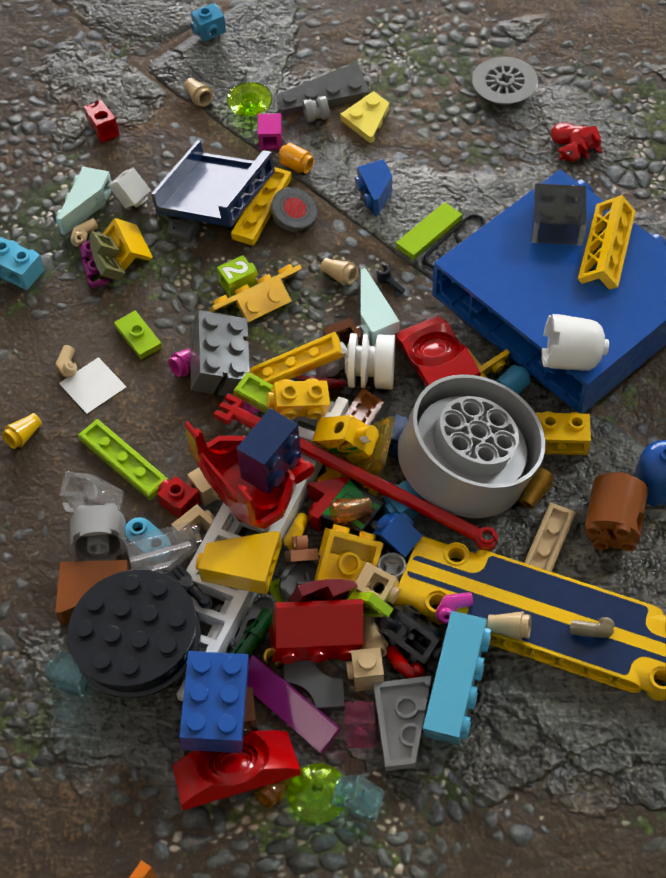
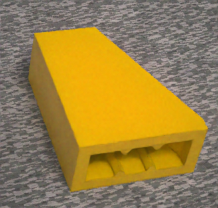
M272 531L206 543L204 552L199 553L196 560V569L199 570L201 581L267 595L282 547L280 532Z

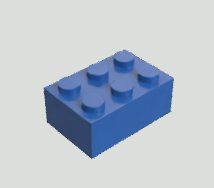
M188 651L179 736L181 750L242 753L249 673L248 654Z

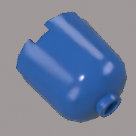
M666 440L654 441L646 446L633 475L643 481L648 487L647 504L653 507H657L658 504L666 505Z

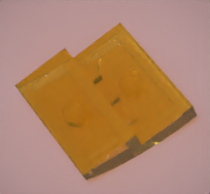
M390 416L373 424L379 433L371 457L354 465L374 475H379L386 463L395 422L394 417Z

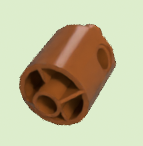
M625 472L604 473L596 477L593 482L584 527L585 535L593 541L592 546L594 548L607 550L609 547L625 551L636 550L637 544L640 542L648 498V487L643 481Z

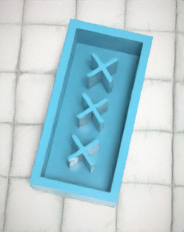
M451 611L424 721L423 731L425 737L459 746L462 738H468L471 717H468L467 713L468 709L474 710L478 687H474L475 680L481 681L484 669V658L481 657L482 651L488 652L491 639V629L487 628V619Z

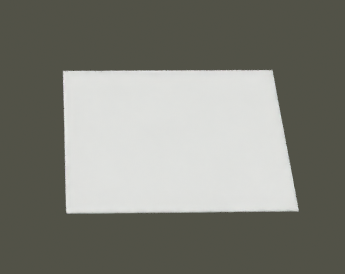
M99 357L78 370L73 377L66 378L59 383L86 413H89L126 388Z

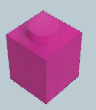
M281 113L258 114L259 151L280 150L283 134Z

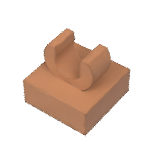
M307 535L292 537L293 550L284 551V562L319 560L318 548L308 549Z

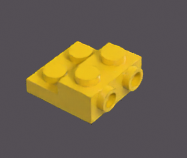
M334 524L333 529L325 528L318 553L320 560L314 581L323 579L356 581L367 562L376 567L378 566L383 543L375 540V534L360 531L359 536L349 534L350 528Z

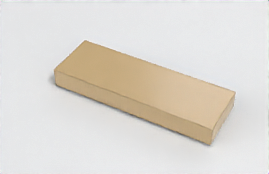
M550 502L524 563L552 572L575 518L576 511Z

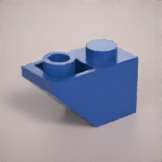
M384 159L358 166L357 177H355L356 188L358 191H362L365 206L367 208L370 207L374 216L380 214L392 193V174Z

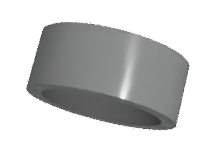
M475 375L447 376L427 386L419 395L398 441L399 464L412 488L427 502L453 515L467 518L491 517L503 513L518 501L539 468L545 453V435L542 425L528 403L505 385Z

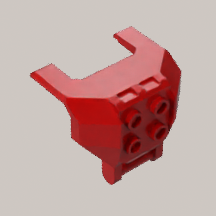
M188 421L185 422L190 453L207 483L215 490L224 504L229 507L239 522H245L251 526L266 529L283 518L296 485L310 477L315 471L314 466L301 457L295 466L296 468L291 471L288 470L285 473L283 482L267 494L241 479L236 448L246 436H218L205 443L200 429H194Z

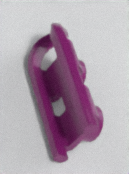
M90 240L85 242L84 245H79L88 284L92 288L108 285L110 282L108 277L104 280L98 279L95 282L91 280V276L100 274L93 259Z

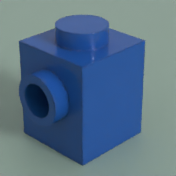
M404 513L383 515L376 524L378 528L373 532L393 553H397L402 557H406L423 537L413 527L414 521Z

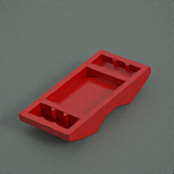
M440 316L393 334L395 335V342L426 387L447 376H481L467 347L458 341L449 323Z
M277 730L249 732L243 737L242 753L193 751L172 765L182 810L302 775L288 732Z

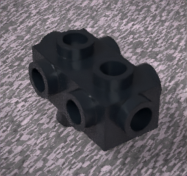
M406 604L405 607L403 605L394 606L389 617L383 616L380 619L379 630L386 635L385 639L396 647L401 646L408 651L407 656L411 660L421 664L431 663L433 660L439 661L445 639L442 635L444 630L432 621L426 623L420 619L421 612L409 604ZM426 637L432 641L428 647L425 644Z

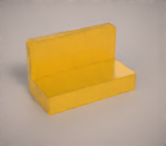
M114 218L102 233L111 236L120 249L116 260L124 271L135 258L147 261L153 258L136 224Z

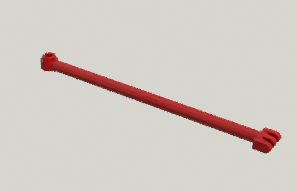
M227 394L224 398L229 404L221 402L219 405L223 412L216 410L213 414L217 420L229 426L233 420H236L252 429L261 420L260 417L242 409L243 400L231 394ZM300 438V450L303 455L475 541L476 546L480 550L492 551L495 549L498 543V534L493 528H479ZM489 534L492 536V538L490 540H486L482 537V535Z

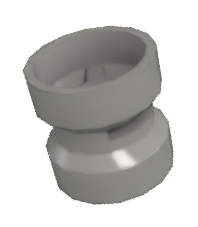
M326 96L318 97L317 100L313 101L310 99L302 101L307 123L314 122L318 118L322 120L330 118Z
M387 553L379 559L378 568L397 577L400 583L406 569V561L397 553Z

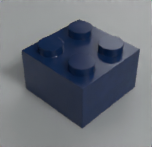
M270 408L236 448L241 479L267 494L274 487H278L283 482L285 473L291 466L297 465L302 455L298 424Z

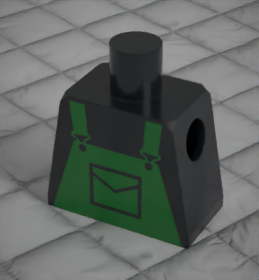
M350 479L322 513V529L324 531L325 528L333 529V525L336 524L350 528L349 534L359 536L360 531L373 534L378 528L376 526L378 520L383 516V504L355 480Z

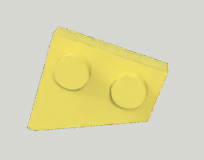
M373 91L341 113V121L369 143H372L377 129H380L383 123L382 119L386 117L389 111V102Z

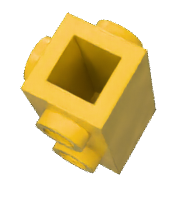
M283 379L274 382L271 392L267 393V407L272 408L290 420L296 417L319 419L326 415L330 407L327 381H318L317 379L292 381Z

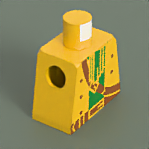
M352 415L319 418L312 443L355 464L371 457L379 433L375 426H368Z

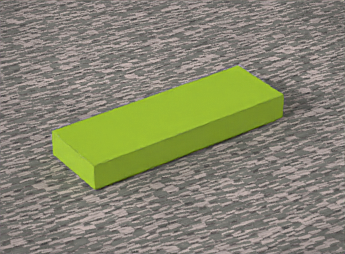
M446 202L442 203L396 242V248L414 261L462 220V213Z

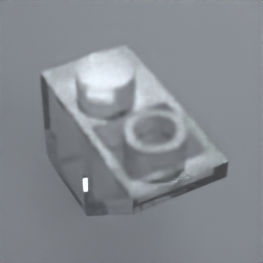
M74 472L65 473L60 492V498L66 512H74V509L78 506L88 507L105 505L107 503L117 505L118 511H120L124 495L123 490L93 474Z

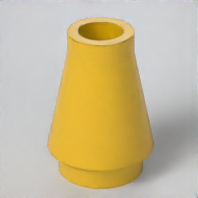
M32 413L28 417L7 425L2 432V437L13 449L23 447L35 431L42 426V422L36 414Z

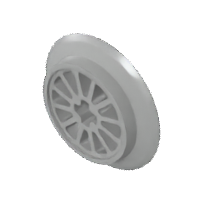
M496 57L484 61L475 69L472 83L475 90L485 99L500 105H510L531 96L537 88L538 77L535 70L528 63L520 59Z

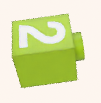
M244 255L217 267L219 283L229 297L236 295L235 290L248 284L249 288L257 285V269L252 262L249 263Z

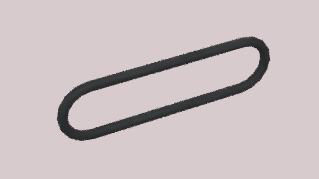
M469 214L464 217L424 255L425 264L434 268V265L428 262V256L467 219L477 217L482 220L483 224L481 227L486 224L485 218L479 214Z

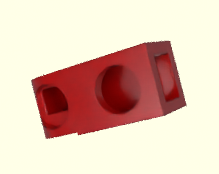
M101 100L83 106L84 114L89 124L97 133L101 143L120 136L115 116Z

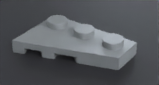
M431 676L373 683L385 771L415 768Z

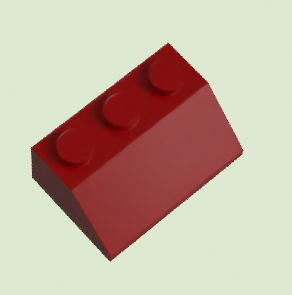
M363 599L275 603L269 629L272 661L292 664L296 661L310 660L311 662H322L326 659L351 660V651L361 650L363 645Z

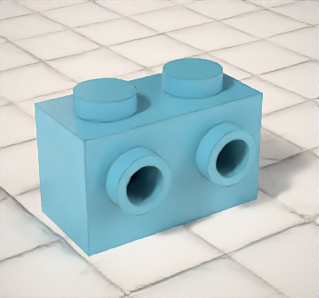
M0 237V278L28 290L44 271L41 256L36 251L28 250L13 240L9 241Z

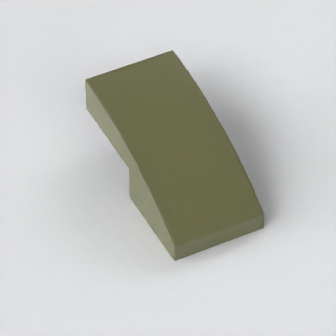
M91 231L90 246L98 271L101 276L121 281L126 273L116 260L120 249L111 236Z

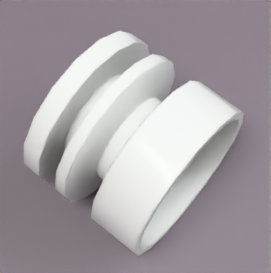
M350 334L345 352V373L348 379V388H355L356 377H361V388L365 389L368 377H374L376 389L393 390L395 335L378 334L375 346H370L368 334H363L362 345H358L357 334Z

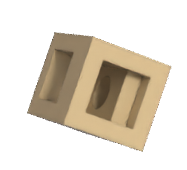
M368 562L356 580L358 587L355 591L373 592L387 604L388 602L394 604L400 594L401 589L397 587L399 584L397 577ZM378 585L385 587L382 593L375 592V588Z

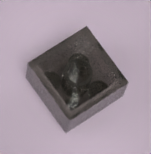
M535 183L532 200V242L583 245L587 226L586 186Z

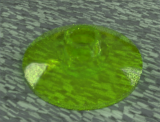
M258 82L240 83L234 86L227 95L228 107L234 113L241 116L261 114L272 103L271 91L268 87Z
M314 763L300 769L302 775L291 778L288 785L287 796L291 809L298 817L311 823H323L334 819L342 812L348 799V787L343 775L334 767L323 763ZM320 785L323 787V790L320 793H314L312 787Z

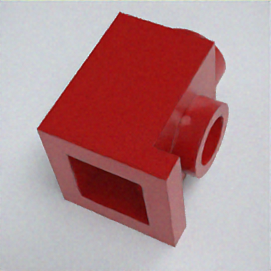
M177 476L171 481L168 479L164 480L158 487L157 496L160 505L178 519L195 505L200 506L202 504L199 490L193 489Z

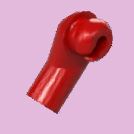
M391 646L387 649L386 657L392 666L405 678L424 676L425 671L420 662H414L410 665L396 646Z

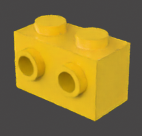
M536 412L545 435L544 454L588 455L591 443L590 414H581L579 412Z

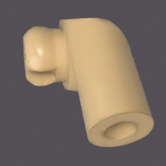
M94 218L73 228L70 240L74 246L84 245L88 234L98 229Z
M69 345L63 346L55 364L59 372L68 378L73 377L77 373V365L71 361L75 349Z

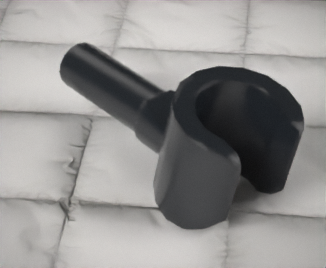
M382 264L384 272H379L376 269L379 283H389L399 293L403 294L405 292V289L391 276L388 264Z

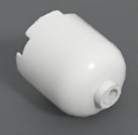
M560 314L548 316L543 336L548 337L547 348H542V364L544 367L589 371L600 363L603 355H607L609 340L605 339L604 330L598 322Z

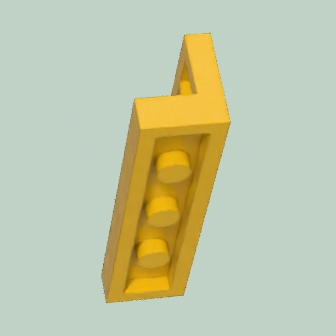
M623 195L596 205L578 275V280L581 284L600 279L609 290L617 288L619 285L636 213L635 209ZM608 209H611V210L603 217L604 211H606V210H608ZM607 225L606 229L598 236V233ZM602 244V247L593 255L594 251ZM597 263L596 270L589 272V270Z

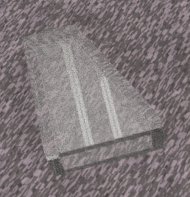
M189 521L124 539L132 570L146 569L166 574L198 549L197 542H201L202 539L198 525L192 526V522Z

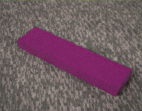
M255 655L250 657L247 688L252 687L254 695L320 753H324L341 728Z

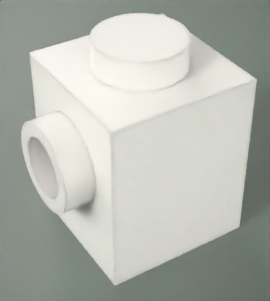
M134 168L124 171L108 185L125 208L133 205L135 208L146 201L145 195L151 191Z

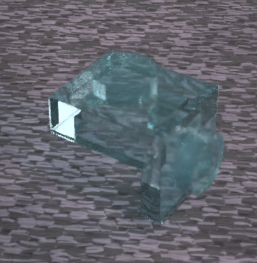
M361 775L341 776L335 787L332 804L336 807H348L368 820H377L386 791Z

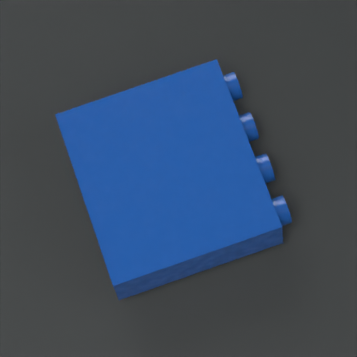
M560 169L435 261L432 295L503 352L507 349L510 352L509 358L519 366H523L530 375L572 409L583 414L666 345V240L658 234H649L633 222L618 287L609 290L600 279L581 284L578 280V275L596 205L604 202V200L595 195L592 187L587 182L575 180ZM608 209V210L604 211L603 217H604L611 209ZM607 225L598 233V236L606 229ZM602 244L594 251L593 255L602 247ZM597 263L589 270V272L596 270ZM560 314L598 322L604 330L605 339L609 340L607 355H603L600 363L589 371L544 367L542 364V348H547L548 337L543 336L549 315Z

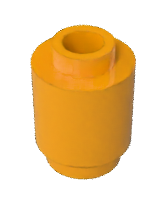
M292 143L282 146L278 154L280 164L298 173L303 172L307 174L314 164V157L311 156L310 152Z

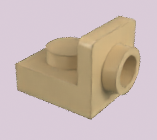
M195 505L172 523L174 536L183 544L188 539L196 537L202 528L208 532L215 517L210 511H203L198 505Z

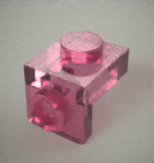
M345 702L346 748L375 747L374 702Z

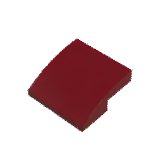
M346 579L311 581L298 585L286 602L348 600L358 585L356 581Z

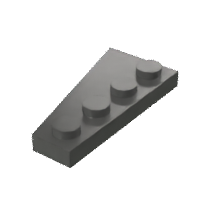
M358 61L278 93L276 98L281 115L287 116L304 112L303 100L310 99L313 101L317 100L318 97L326 96L330 107L361 100L369 95V90Z

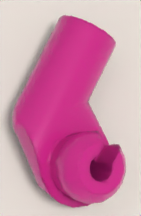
M466 592L444 596L436 609L438 621L448 624L451 611L456 612L458 608L473 606L472 593Z

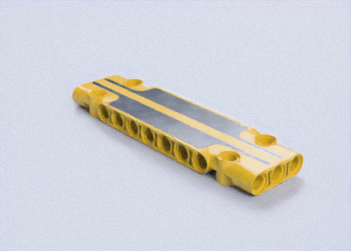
M423 536L414 546L405 572L398 585V588L401 589L400 594L393 606L403 605L405 607L406 604H409L418 609L422 615H425L427 621L441 625L444 623L438 621L436 610L432 606L439 605L446 595L471 592L473 606L458 608L456 612L485 618L487 621L489 614L499 615L523 611L524 614L531 615V633L529 638H523L520 641L491 632L489 645L627 692L637 693L642 689L653 700H666V686H659L654 681L662 680L666 683V615H664L660 608L489 551L478 550L474 553L469 551L462 543L446 544ZM452 558H459V559H461L462 561H460V562H453V561L450 560V559H452ZM608 617L614 621V633L609 638L586 637L570 633L572 620L598 623L600 618Z

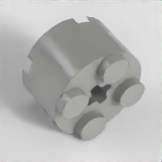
M107 503L105 505L88 507L78 506L74 509V514L70 519V553L75 559L78 560V557L85 559V561L116 560V556L121 553L122 556L125 554L126 521L124 515L118 511L117 505Z

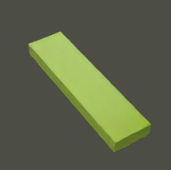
M96 419L78 434L79 440L148 500H152L157 495L159 485L168 479L100 420Z

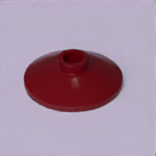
M296 375L298 381H305L307 379L327 381L328 390L344 387L348 383L347 381Z

